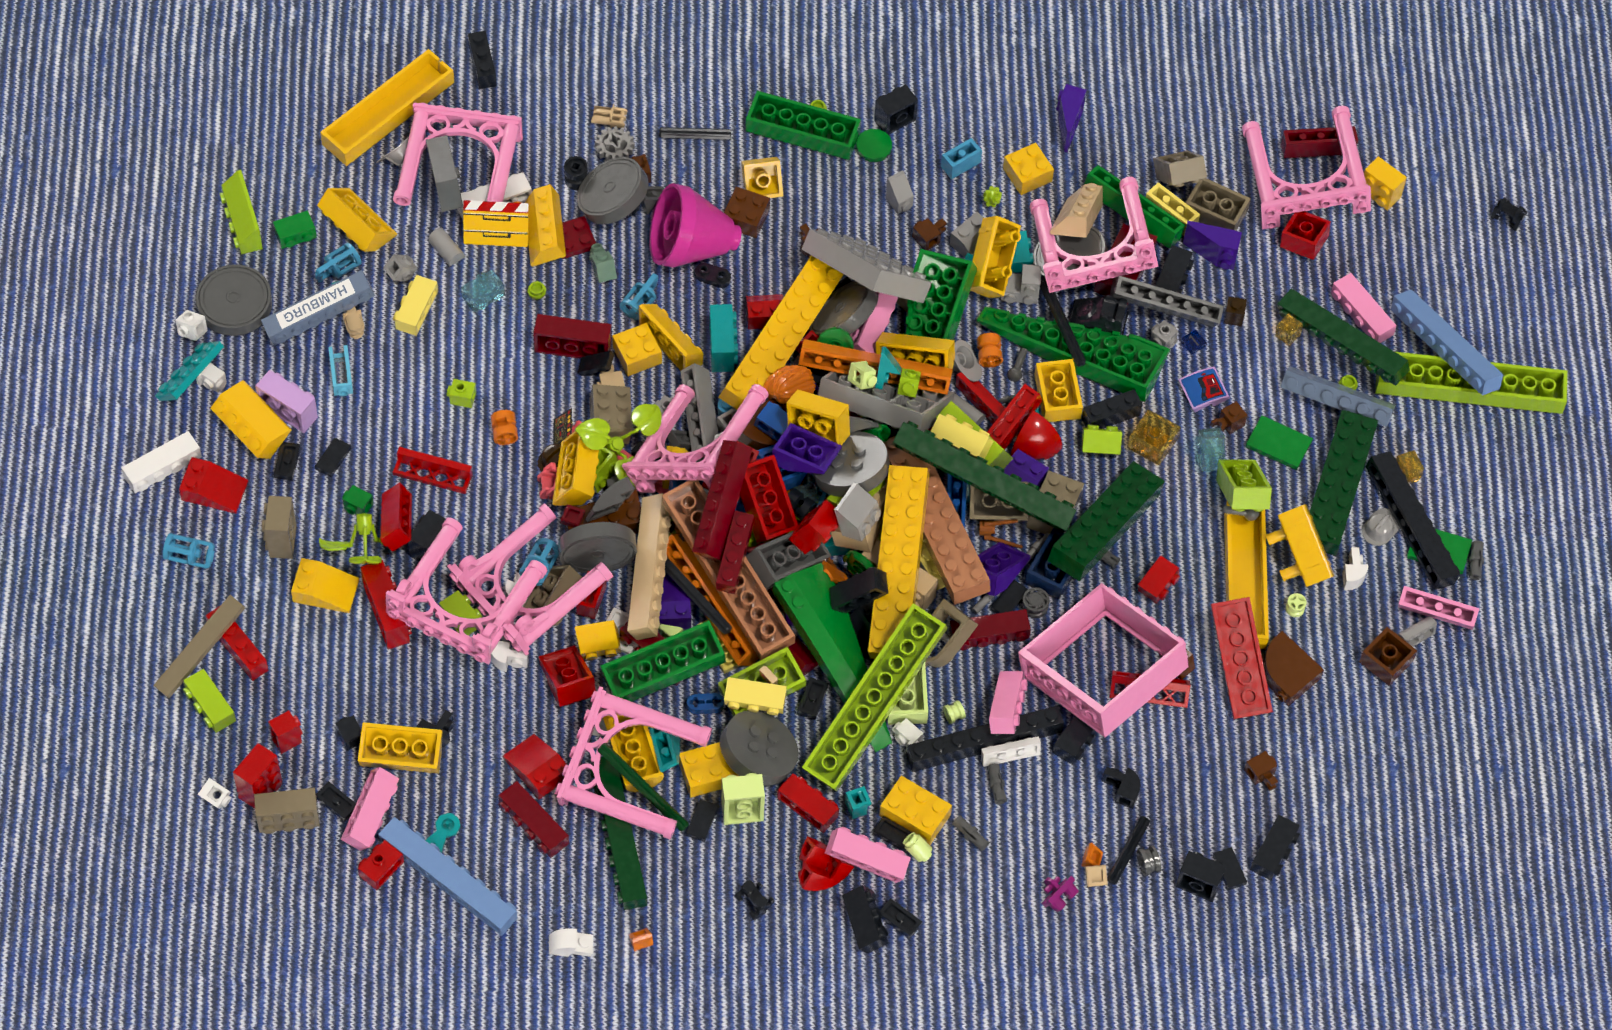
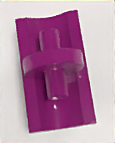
M1058 876L1054 879L1050 877L1045 879L1044 883L1047 887L1044 889V892L1048 894L1050 891H1053L1041 903L1045 908L1050 906L1053 910L1059 912L1066 906V903L1060 896L1064 893L1070 900L1079 892L1073 884L1075 879L1072 876L1068 879L1065 878L1059 885L1058 883L1061 879Z

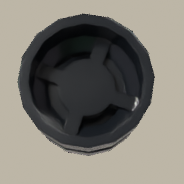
M574 156L568 158L564 163V180L568 188L579 190L581 183L588 175V165L584 158Z
M793 488L788 493L795 517L800 522L818 504L809 497L804 498V494L796 488Z

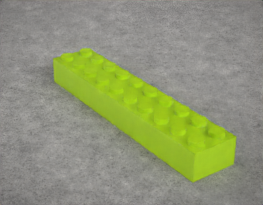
M1396 352L1408 360L1410 371L1396 386L1390 382L1386 383L1381 376L1376 374L1375 394L1563 414L1567 404L1568 370L1490 362L1503 374L1499 390L1485 395H1481L1440 356Z
M912 604L802 766L803 770L834 791H838L947 630L946 624L916 604Z

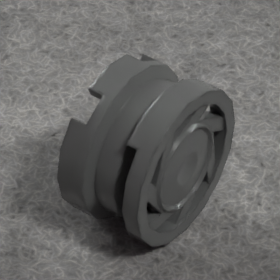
M1031 588L1024 593L1022 610H1027L1028 617L1041 618L1047 613L1050 602L1048 593L1041 588Z
M1154 845L1149 846L1145 850L1143 848L1137 849V853H1139L1137 855L1138 864L1141 866V872L1144 876L1151 875V872L1154 871L1157 873L1161 872L1160 857Z

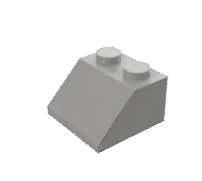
M978 212L951 232L950 245L964 258L967 253L974 255L979 228L984 218Z
M853 482L834 509L842 536L861 542L870 533L872 526L881 516L878 501L855 482Z

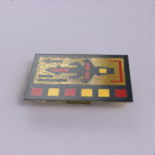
M572 408L554 418L553 444L561 445V442L572 434Z

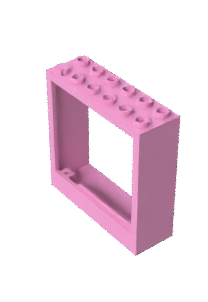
M1103 583L1018 652L1024 678L1104 738L1189 667L1186 643L1180 636L1177 637L1171 633L1166 626H1161L1153 617L1147 616L1139 607L1133 606L1125 597L1119 596L1114 589L1105 586ZM1104 616H1107L1163 657L1103 707L1047 664Z

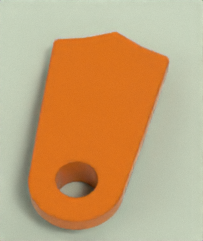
M825 560L822 562L824 566L823 571L828 574L830 581H834L837 584L840 581L849 579L841 570Z

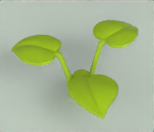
M641 404L631 414V421L637 428L623 436H608L610 426L605 420L600 418H593L582 422L575 428V431L589 449L600 450L607 448L615 452L617 456L623 457V459L617 460L614 465L615 475L618 480L628 477L622 464L631 462L635 457L632 456L627 459V456L620 452L624 447L623 440L639 430L644 436L655 434L661 425L662 415L658 405Z
M361 513L356 515L357 524H354L350 542L326 541L319 538V545L324 550H346L353 547L356 533L359 531V535H363L364 556L350 557L349 562L353 564H378L382 562V558L379 556L367 555V535L370 534V531H372L374 537L373 541L382 544L380 538L377 537L375 525L372 524V514Z

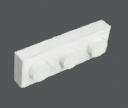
M1039 736L982 748L981 762L983 767L994 763L999 764L1040 755L1041 742Z

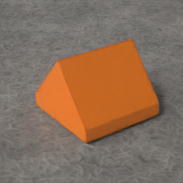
M1089 843L1085 849L1081 866L1100 865L1103 851L1093 843Z
M648 928L628 935L634 951L653 945L652 933Z

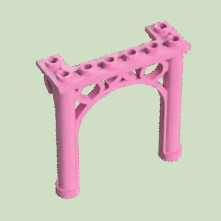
M413 103V122L393 201L402 206L411 204L421 156L427 147L426 139L447 135L474 138L491 150L495 158V164L487 201L503 202L516 142L523 140L522 117L485 113L478 110H464L462 108H449L442 105ZM433 123H444L446 127L437 131L433 128ZM450 123L458 124L453 125V128L450 127ZM472 126L480 127L479 132H477V129ZM426 130H428L431 135L425 138ZM486 130H495L498 132V135L488 138L483 133ZM501 141L500 149L498 152L494 144Z
M1338 106L1332 110V118L1343 156L1342 164L1330 177L1310 184L1290 183L1274 175L1268 164L1259 123L1250 121L1242 126L1243 136L1247 141L1261 200L1262 230L1280 227V215L1346 205L1348 203H1352L1353 214L1371 211V187L1366 184L1350 121L1351 114L1347 106ZM1346 168L1348 169L1349 177L1343 175ZM1336 181L1347 184L1343 188L1332 187ZM1272 183L1278 186L1275 191H1273ZM1285 190L1294 193L1290 197H1281L1279 194Z
M1126 177L1119 183L1130 224L1129 232L1118 246L1098 255L1076 256L1060 249L1056 243L1055 236L1050 234L1052 223L1047 201L1036 199L1030 203V211L1034 216L1043 255V270L1049 293L1159 267L1153 239L1151 240L1149 237L1138 194V182L1134 177ZM1133 239H1135V244H1134V245L1131 244V242L1133 241ZM1123 251L1133 253L1130 256L1119 257ZM1058 256L1064 260L1062 263L1059 262ZM1073 263L1080 265V267L1077 269H1066Z
M684 384L679 385L675 391V396L662 414L661 425L658 431L646 438L631 462L622 464L623 469L639 493H654L655 485L653 483H656L658 480L704 481L710 489L723 440L737 441L761 403H764L767 399L768 391L761 385H752L728 426L716 440L692 452L673 453L665 449L666 438L695 396L692 388ZM705 457L702 461L696 463L697 460Z
M545 503L538 508L539 511L489 553L479 559H476L473 555L466 556L460 562L459 567L455 563L447 566L451 571L449 576L455 582V585L462 593L464 591L468 593L467 597L472 604L477 603L479 605L477 608L484 616L487 614L489 616L496 612L507 598L501 587V573L508 559L557 518ZM600 562L553 603L535 609L521 607L516 617L523 616L517 620L516 624H514L513 620L508 626L507 624L503 625L506 630L503 637L511 642V645L517 652L522 651L527 656L529 654L528 650H530L529 646L601 584L605 581L608 582L614 576ZM495 568L494 575L488 574ZM484 582H494V586L490 591L482 590L481 586ZM496 596V602L493 606L485 599Z
M448 517L407 580L402 579L396 591L391 589V591L386 592V613L394 619L398 618L404 621L409 627L421 630L427 636L439 639L445 645L455 647L460 653L468 654L474 657L476 661L489 665L491 653L506 632L503 625L507 624L508 626L512 623L539 580L544 578L548 570L541 562L532 560L502 606L489 616L468 619L448 613L434 601L428 586L431 575L463 529L457 520ZM423 585L424 595L415 596ZM418 602H425L429 604L430 609L426 612H421L415 609L414 605ZM434 612L435 617L439 620V623L430 619ZM458 625H460L459 633L450 629V627L458 628ZM468 627H476L479 633L470 637L463 631Z
M599 686L598 691L593 692L591 709H587L584 721L586 722L584 728L580 727L576 739H579L577 746H573L569 757L572 759L570 764H566L562 776L565 777L563 782L557 785L555 794L557 795L558 803L563 806L571 802L659 833L664 838L671 840L677 825L676 820L617 800L606 791L599 773L601 754L598 752V749L595 754L594 749L599 748L603 743H608L622 729L635 725L648 726L706 747L712 728L707 726L701 727L611 695L604 691L603 687ZM607 715L613 717L615 727L609 731L601 730L599 727L601 719ZM617 715H623L631 719L619 724ZM596 727L598 734L605 737L603 739L600 737L596 742L589 743L593 730ZM585 751L591 755V762H594V766L588 763L580 765ZM584 769H590L593 771L595 779L589 784H581L579 782L581 772ZM597 784L603 796L589 792L587 790L593 788Z

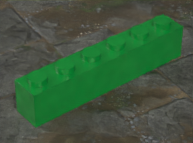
M1097 165L1087 174L1084 184L1095 183L1103 186V203L1128 220L1119 187L1121 180ZM1138 193L1148 233L1158 236L1157 241L1170 249L1172 245L1174 246L1180 241L1185 224Z

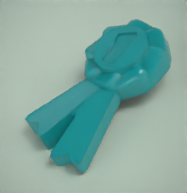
M452 813L440 815L435 823L437 831L425 840L429 844L434 843L441 853L443 852L446 838L455 836L461 828L458 817Z

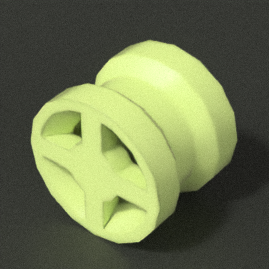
M1298 593L1290 595L1285 607L1287 614L1291 617L1302 616L1307 604L1306 598Z
M959 700L955 701L953 705L943 706L945 717L950 724L955 723L957 719L962 720L966 718L965 710Z

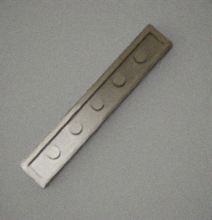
M229 595L153 686L170 698L183 683V680L190 675L246 607Z

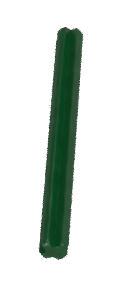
M603 743L598 748V752L665 817L677 821L676 828L678 830L684 831L688 827L689 823L607 743Z

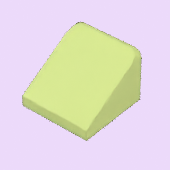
M664 624L659 626V634L665 639L683 631L681 627Z

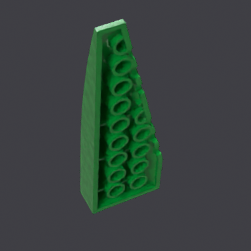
M920 249L913 272L926 275L925 279L932 282L924 303L908 300L905 335L954 340L977 272V267L973 261Z
M985 307L977 319L978 323L1048 361L1073 359L1055 320L1052 322L1038 316L1037 319L1026 317V314L1022 313L1015 315L1010 314L1006 310ZM1069 322L1086 359L1084 366L1078 367L1074 362L1076 374L1121 393L1135 389L1140 400L1145 402L1158 379L1170 349L1137 335H1120V332L1117 331L1110 333L1102 331L1101 328L1094 327V329L1085 328L1084 325Z
M819 563L777 581L773 585L772 592L845 704L868 669L849 614L838 612L831 607L830 587L836 584L834 581H830L828 574L823 571V564ZM886 722L882 724L870 742V746L875 753L892 744Z

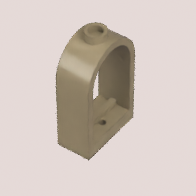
M946 599L942 600L932 616L943 623L950 616L960 626L936 656L926 659L925 667L928 665L932 667L947 665L978 626L976 622Z

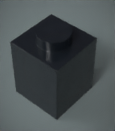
M354 715L340 719L336 723V729L346 751L359 746L362 730Z

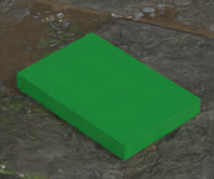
M1261 415L1245 447L1297 470L1313 438Z
M1435 529L1437 534L1440 535L1446 550L1449 551L1454 564L1458 567L1460 574H1463L1472 539ZM1410 547L1407 558L1418 561Z

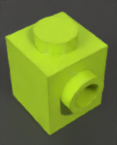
M902 368L897 394L916 398L921 372Z
M453 379L452 386L449 385L447 389L450 404L467 408L473 407L477 393L476 383Z

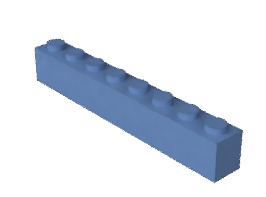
M1413 290L1393 296L1391 311L1481 395L1500 389L1503 374Z
M393 817L378 834L381 843L384 840L390 843L403 854L405 862L501 936L518 919L517 909L512 903H505L496 891H490L479 878L474 879L470 876V872L465 867H459L451 856L443 855L439 852L440 849L434 843L429 844L426 842L421 833L418 831L413 832L404 820L401 819L399 821Z

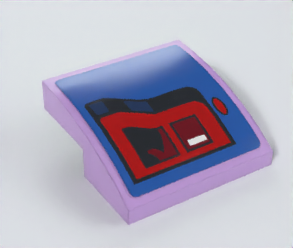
M1215 367L1202 369L1178 379L1194 412L1211 404L1214 407L1230 399Z

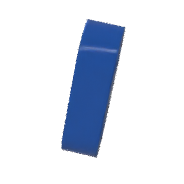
M718 693L693 694L687 699V710L692 714L719 713L724 708V698ZM713 700H717V706L713 705ZM693 701H697L698 707H694Z

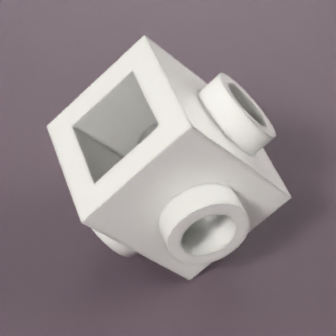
M186 310L175 320L178 335L197 341L208 331L205 316Z

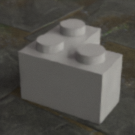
M1023 264L1022 274L1012 273L1008 278L1005 295L1001 297L1000 301L1007 303L1018 302L1027 305L1037 304L1041 281V266Z

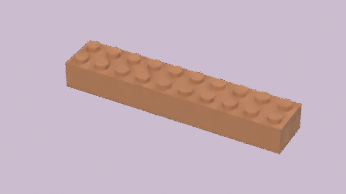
M895 436L888 438L883 443L886 446L892 465L928 468L930 478L923 541L954 605L990 592V579L935 467L892 446L891 444Z
M688 480L662 495L663 505L691 550L693 549L707 499V494L698 480ZM694 553L716 589V580L722 558L721 560L707 559ZM745 556L736 594L722 591L717 592L756 655L762 660L794 644L795 635Z

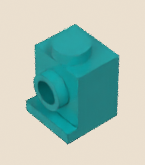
M865 786L848 791L845 795V804L852 819L867 815L868 806L872 805Z

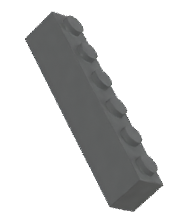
M1122 276L1113 279L1109 294L1114 296L1115 299L1125 298L1128 303L1210 327L1220 324L1224 309L1222 305Z

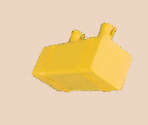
M999 216L982 219L972 260L977 267V272L970 291L987 298H997L1005 295L1008 278L1012 275L1011 266L1017 242L1021 239V225Z
M1304 504L1279 514L1278 518L1282 525L1281 529L1265 534L1269 545L1285 539L1290 545L1296 564L1279 570L1283 581L1300 575L1305 586L1308 587L1334 577L1331 562L1328 560L1307 505Z

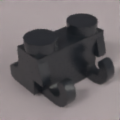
M1504 197L1498 201L1490 218L1498 220L1500 216L1497 214L1504 212L1513 217L1512 222L1515 224L1512 223L1510 227L1517 231L1527 215V211L1522 206L1518 208L1511 204Z
M746 881L740 886V891L734 897L741 902L743 900L742 896H747L757 909L756 913L753 910L749 913L755 921L766 913V910L771 907L775 900L773 897H770L767 902L766 897L762 896L759 892L763 887L760 882L755 887L752 881Z

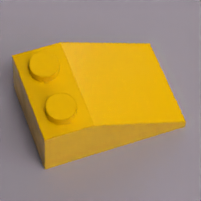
M301 558L291 590L292 599L295 603L350 613L360 579L323 562Z

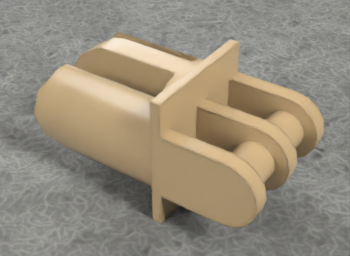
M614 104L612 108L594 106L591 123L609 125L611 130L615 126L617 128H624L625 115L628 112L625 108L615 107Z
M354 306L352 309L347 310L346 313H343V321L350 337L359 339L364 334L365 326L361 309L356 310Z

